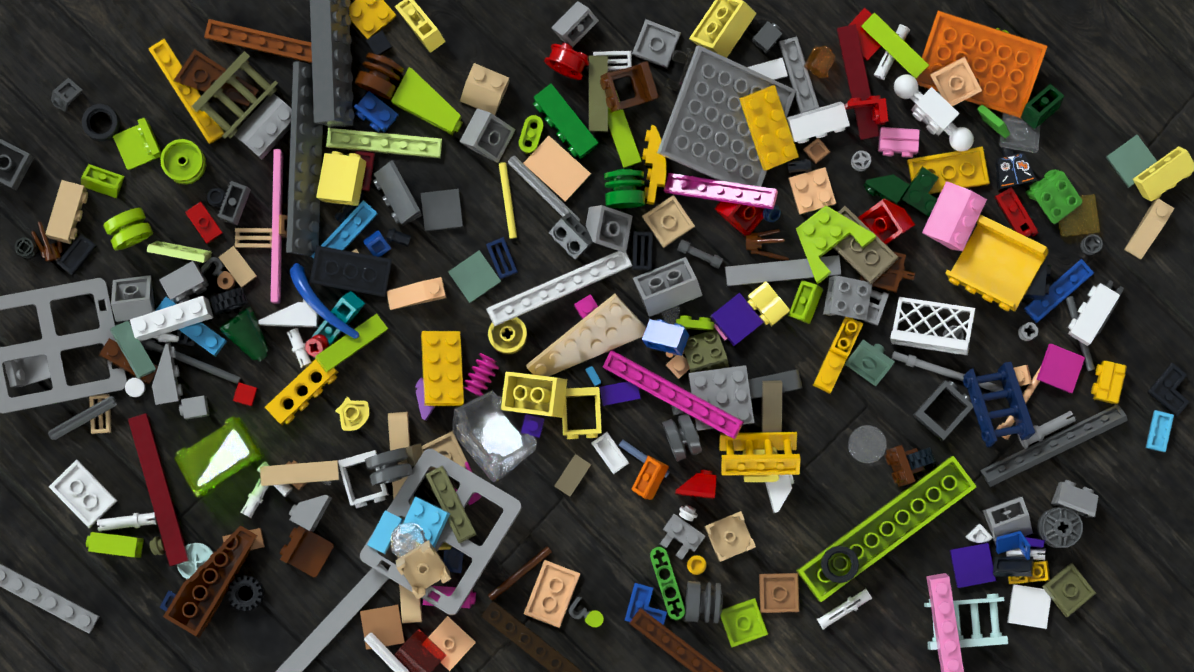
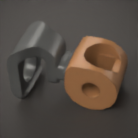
M212 257L201 267V272L205 274L215 264L216 269L213 275L218 276V286L226 291L234 288L236 281L229 272L222 271L224 266L220 259Z

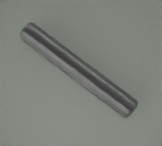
M110 396L49 430L50 438L56 440L117 405L116 399Z

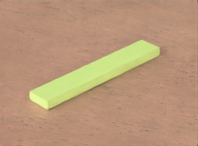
M328 128L326 147L440 158L442 139Z

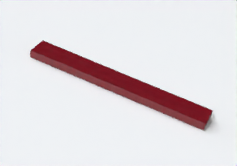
M145 413L129 418L128 422L169 565L175 566L190 561L148 414Z

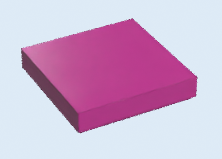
M1049 344L1036 380L1068 393H1073L1085 357L1054 344Z

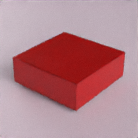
M238 382L233 401L252 406L258 388Z

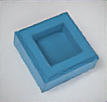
M592 366L587 368L586 373L594 387H597L601 384V380Z

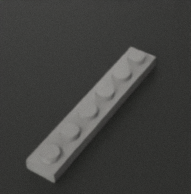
M0 564V587L89 634L91 633L100 616Z

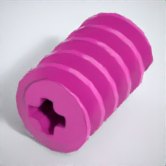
M480 353L479 356L483 360L477 359L475 361L479 367L472 366L475 374H468L472 380H465L464 382L468 387L463 388L477 396L484 397L481 389L488 390L485 382L492 383L489 376L496 375L492 369L499 370V367L496 365L495 360Z

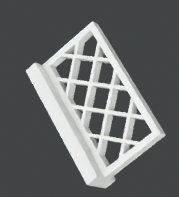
M899 297L893 331L891 332V343L968 355L975 308ZM902 303L911 304L914 309L905 315L901 310ZM927 306L933 312L924 318L919 310ZM943 309H948L952 315L943 321L938 313ZM917 312L922 320L912 325L908 317ZM962 312L970 313V318L962 324L957 315ZM936 315L941 323L932 328L927 320ZM955 318L960 326L951 331L946 323ZM904 320L910 325V328L906 331L897 330L898 324ZM925 323L930 330L925 334H920L915 328ZM944 326L949 333L944 337H940L935 333V330ZM963 328L966 332V340L957 339L954 333Z

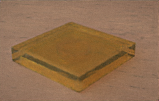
M1095 194L1080 196L1082 204L1059 221L1061 237L1100 232Z

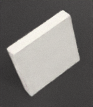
M1013 584L1007 623L1047 629L1051 597L1044 589Z

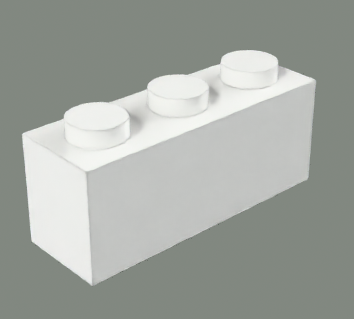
M841 101L786 118L793 141H798L799 144L809 141V138L814 136L816 138L827 136V132L830 131L835 133L844 131L845 127L850 126L844 103Z
M1101 283L1097 287L1093 286L1088 293V296H1090L1088 302L1082 303L1078 309L1080 315L1077 320L1073 318L1068 326L1070 329L1068 334L1087 346L1093 341L1120 296Z

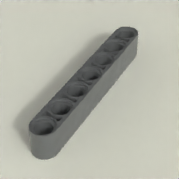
M799 369L749 379L751 400L762 397V381L781 380L782 393L802 389ZM671 405L673 416L686 414Z

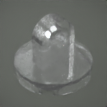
M411 522L397 526L391 534L392 553L400 558L425 543L427 539H425L423 529Z

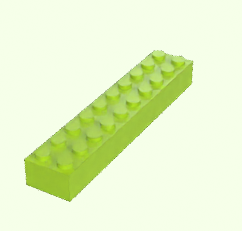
M951 456L796 571L817 600L822 602L848 583L832 582L825 577L821 568V560L827 550L836 546H844L854 551L859 562L855 578L975 489L976 485L956 458ZM836 553L829 559L828 566L834 575L843 576L850 571L851 560L844 553Z

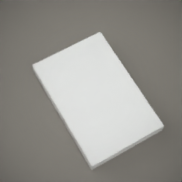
M78 460L69 466L49 486L88 528H91L117 502L113 495Z

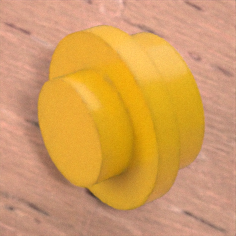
M692 556L687 562V568L694 575L702 574L706 569V561L701 556Z

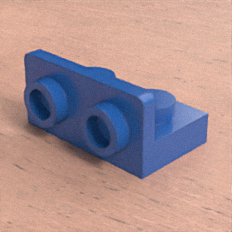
M370 91L367 92L358 105L355 104L354 106L355 114L363 121L365 118L371 122L370 126L377 132L381 130L385 133L399 116Z

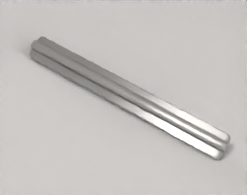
M512 156L508 160V164L562 217L570 212L580 222V219L516 156Z

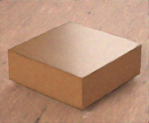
M817 138L803 149L814 164H817L830 153L820 138Z

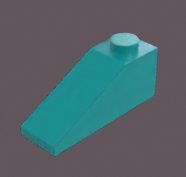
M350 291L341 297L331 312L348 325L365 303ZM324 320L313 336L317 334L324 335L328 339L330 346L342 331Z

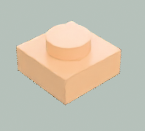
M676 355L666 364V367L678 379L689 370L687 359L683 355Z
M1028 365L1014 368L1019 386L1032 384Z

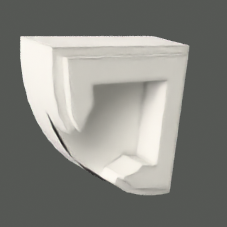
M978 524L965 536L968 540L975 543H984L993 538L981 524Z

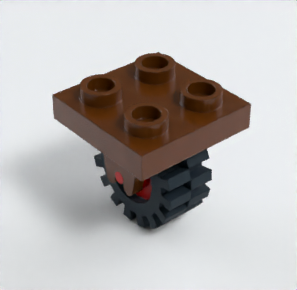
M900 445L886 450L887 454L885 455L888 465H891L893 469V480L896 484L898 483L899 487L915 482L913 474L925 470V465L935 462L930 447L920 451L915 448L905 452L903 446Z

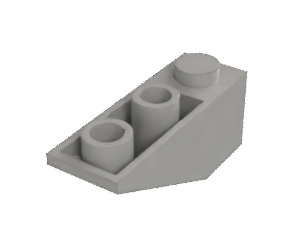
M171 342L165 344L152 384L155 405L179 401L181 399L180 396L183 395L182 385L178 384L177 381L179 368L178 365L174 364L173 359L176 358V351L174 346L171 347Z

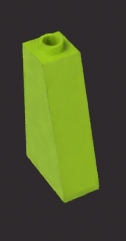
M409 67L391 100L392 104L451 135L455 131L458 132L463 123L461 115Z

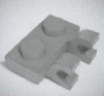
M673 514L663 528L667 534L660 545L666 549L673 538L678 540L683 545L675 556L682 560L689 549L695 552L705 535L676 514Z

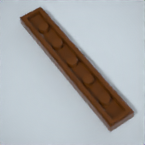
M642 608L630 620L629 624L690 671L724 672Z

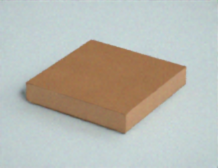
M798 573L759 574L760 613L799 612Z
M399 605L360 611L364 638L369 633H373L384 646L405 643ZM365 642L366 650H367V649H372V648Z

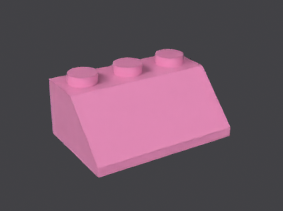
M946 182L922 233L951 250L963 251L987 199L971 190Z

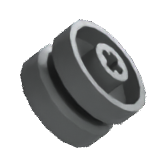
M686 413L678 416L680 429L677 428L676 423L672 419L662 422L666 437L677 462L686 459L687 453L684 446H687L690 454L693 456L702 453L699 435L689 414Z
M405 447L365 459L367 469L374 470L380 468L379 471L369 476L372 486L392 483L413 474L411 464L398 465L399 462L405 461L408 458Z

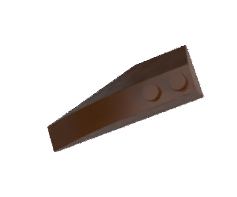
M240 525L223 545L182 584L163 617L200 638L229 590V585L232 584V581L238 574L258 535Z

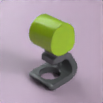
M576 597L569 607L570 616L574 619H580L583 616L588 625L599 627L603 623V615L597 610L587 611L585 607L579 612L574 611L573 609L582 599V597Z

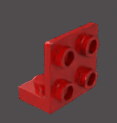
M880 95L870 96L864 101L861 98H852L844 105L845 109L874 106V109L871 110L872 121H876V125H883L888 122L886 98L881 99Z

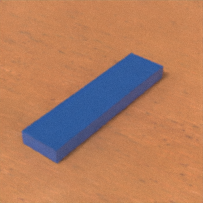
M1080 259L1049 286V295H1045L1044 300H1033L1024 310L1035 323L1039 322L1092 276L1094 272Z

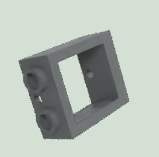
M946 380L938 386L913 414L940 441H943L973 408L970 397L965 393L962 395L957 391V385L952 381L947 382ZM944 389L948 390L966 407L945 431L924 413L927 407Z

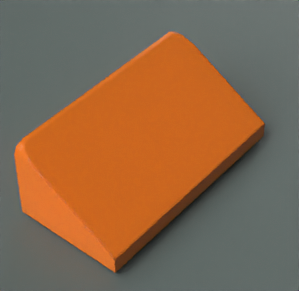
M648 456L631 490L644 499L652 500L669 466Z

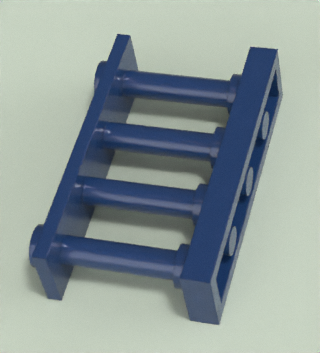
M1012 362L1004 363L997 373L976 376L974 369H970L963 376V383L968 390L982 431L981 437L986 443L987 448L997 441V437L1018 433L1022 441L1029 439L1035 434ZM996 380L1002 382L1004 390L986 394L981 393L979 384ZM1001 398L1008 400L1010 408L991 412L987 411L986 401ZM1006 416L1014 417L1016 426L997 430L993 429L991 419Z

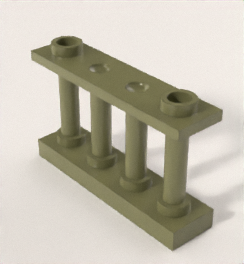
M245 51L191 106L195 112L200 109L202 112L207 113L226 131L222 135L224 139L227 136L231 138L238 131L236 127L266 95L271 97L277 90L275 86L278 82L274 81L270 85L249 65L250 62L247 59L250 56ZM238 69L244 70L265 90L258 99L235 78L236 75L234 73ZM225 82L234 86L252 104L245 112L222 92L221 86ZM212 96L220 99L238 117V120L232 126L209 106L208 100Z

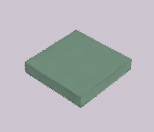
M1135 135L1106 156V159L1128 188L1134 184L1133 178L1157 162L1138 135Z
M480 250L448 271L469 303H472L501 283V280Z

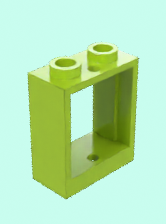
M91 532L90 536H87L86 547H89V552L141 558L144 538Z

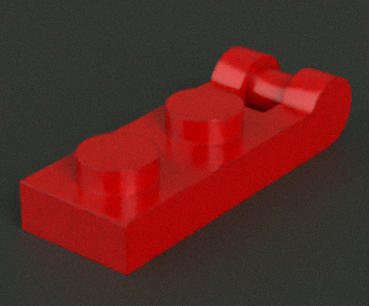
M1012 187L994 197L1015 232L1026 237L1038 234L1034 223ZM1026 224L1028 229L1022 231L1020 226Z

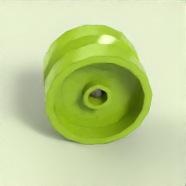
M185 139L174 140L167 144L162 151L160 158L161 167L165 174L176 183L183 185L192 184L204 174L206 158L202 150L192 141Z
M142 208L130 209L104 223L103 226L106 233L114 235L111 239L114 250H122L136 245L153 234L150 224L142 223L146 218Z

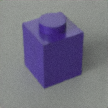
M526 414L521 434L540 438L545 419Z

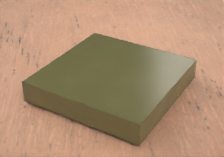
M1073 563L1067 565L1042 586L1065 617H1069L1096 594Z

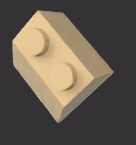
M474 63L466 80L460 102L496 115L509 85V77Z

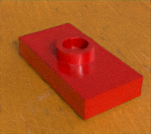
M201 201L185 212L207 244L223 234Z

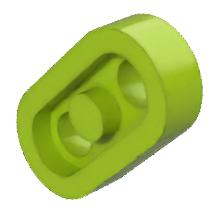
M536 115L529 116L524 122L519 139V147L524 153L534 152L539 144L543 130V121ZM536 123L538 126L536 129H532L530 125ZM531 141L532 146L526 147L525 142Z
M680 316V319H676V323L683 325L685 329L714 330V322H711V318L699 317V320H692L691 316Z

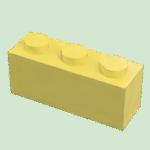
M1178 146L1133 178V181L1143 198L1149 201L1156 200L1166 190L1174 188L1179 181L1189 177L1194 171V162L1188 151Z

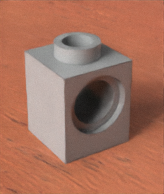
M206 396L181 399L182 404H179L180 415L184 416V419L210 416Z

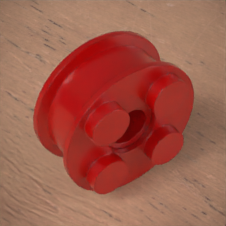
M562 43V45L552 44V52L549 57L544 59L545 64L566 77L581 80L583 77L581 73L584 67L589 65L588 56L574 51L573 47L567 43Z

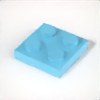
M415 497L399 532L421 544L429 540L435 548L450 513L419 497Z

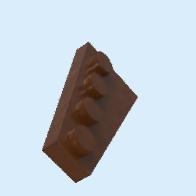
M194 49L175 77L174 82L206 92L227 69ZM235 77L255 97L259 93L258 89L241 78ZM225 82L221 86L222 92L233 102L246 107L251 105L230 83Z

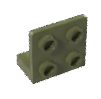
M716 329L688 338L684 353L690 373L729 368L728 359Z

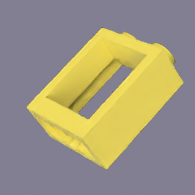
M599 387L566 389L562 425L563 436H567V439H579L578 435H586V438H598V434H602ZM595 396L596 429L568 430L566 397Z

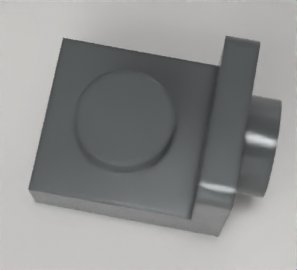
M67 78L53 90L51 101L56 108L66 112L69 104L82 94V89L71 79Z

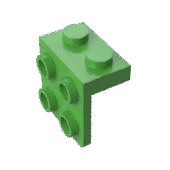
M1056 169L1048 171L1042 180L1031 184L1030 189L1025 192L1030 199L1038 202L1053 224L1059 222L1082 204L1081 197L1065 173Z

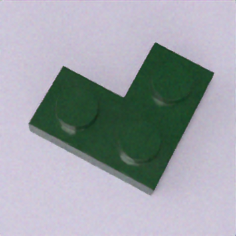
M922 166L901 199L930 217L938 199L929 194V191L939 177Z

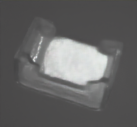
M492 390L454 409L452 428L457 440L489 479L496 482L536 450L537 442L534 436L527 433L521 436L502 413V398L497 396Z

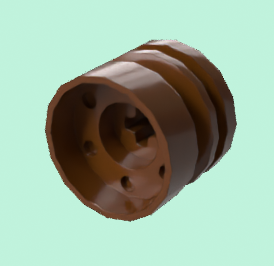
M367 53L366 59L370 62H363V66L369 72L359 71L355 84L366 91H370L372 94L392 99L396 86L390 80L400 81V77L397 74H403L404 68L390 58Z

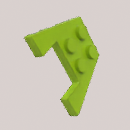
M826 205L796 228L817 284L831 274V271L820 258L851 234L862 248L876 239L874 233Z

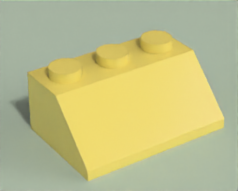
M715 0L689 39L698 46H702L727 58L757 13L742 0Z

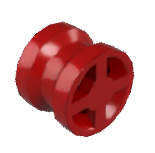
M322 334L313 336L305 344L307 353L313 357L329 347L328 339Z

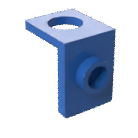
M1021 531L996 538V552L998 554L1019 548L1027 560L1030 559V544Z

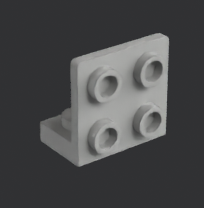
M837 275L830 277L823 315H840L866 320L872 285L866 281Z
M45 355L4 362L10 387H23L51 378Z

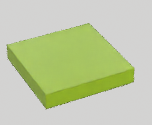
M755 598L722 609L720 617L731 648L768 635Z

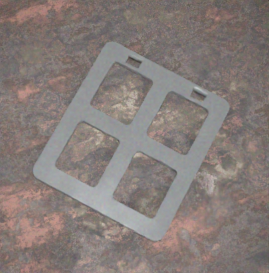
M95 278L0 296V310L35 305L42 334L41 340L0 347V413H10L116 392L125 388L127 382L125 371L120 367L119 369H112L111 362L108 360L110 378L68 386L63 370L61 351L95 344H103L105 346L109 338L116 342L110 331L115 326L106 282L103 279ZM92 294L100 327L94 330L58 336L55 332L50 302ZM104 299L107 311H100L98 301ZM45 355L53 388L49 391L13 398L9 397L2 364L7 361Z
M426 449L414 466L413 474L408 476L387 509L388 512L398 517L406 518L411 507L410 500L425 478V474L428 473L430 468L435 467L437 469L442 465L448 476L460 482L457 494L464 508L474 493L480 494L503 508L502 515L482 546H478L468 539L458 543L448 520L435 546L436 551L439 550L443 543H448L471 557L472 563L451 596H446L429 586L425 589L426 594L421 598L445 613L455 615L459 612L519 515L522 505L516 498L433 449ZM368 540L360 553V559L412 592L411 585L405 576L399 573L396 564L379 555V551L367 545ZM382 560L391 565L388 571L379 566ZM432 591L441 596L438 602L429 597Z

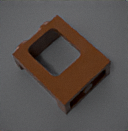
M648 61L600 76V84L602 89L605 90L606 104L611 109V113L659 98ZM628 76L631 79L635 97L619 102L613 80Z

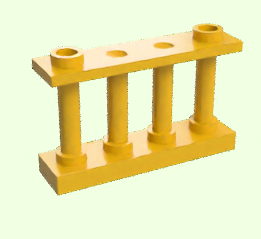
M797 432L738 433L736 439L720 433L719 450L726 451L727 454L722 455V475H799L800 454H792V450H796ZM772 447H775L777 450H784L785 454H773ZM753 449H765V454L754 455ZM746 450V455H734V451Z

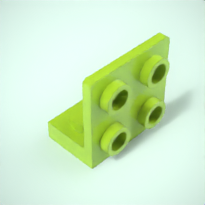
M145 117L137 120L138 125L113 136L127 170L134 169L161 157L162 152Z

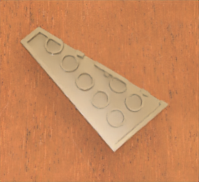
M613 294L526 364L527 369L533 375L549 377L643 337L647 327L616 294Z

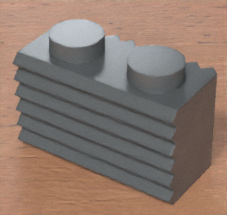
M231 181L229 182V189H227L228 192L224 196V203L220 207V214L217 215L221 220L238 226L251 190L247 186Z

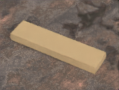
M338 460L260 467L261 486L339 480Z

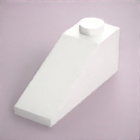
M303 299V302H297L260 319L259 325L318 328L319 314Z

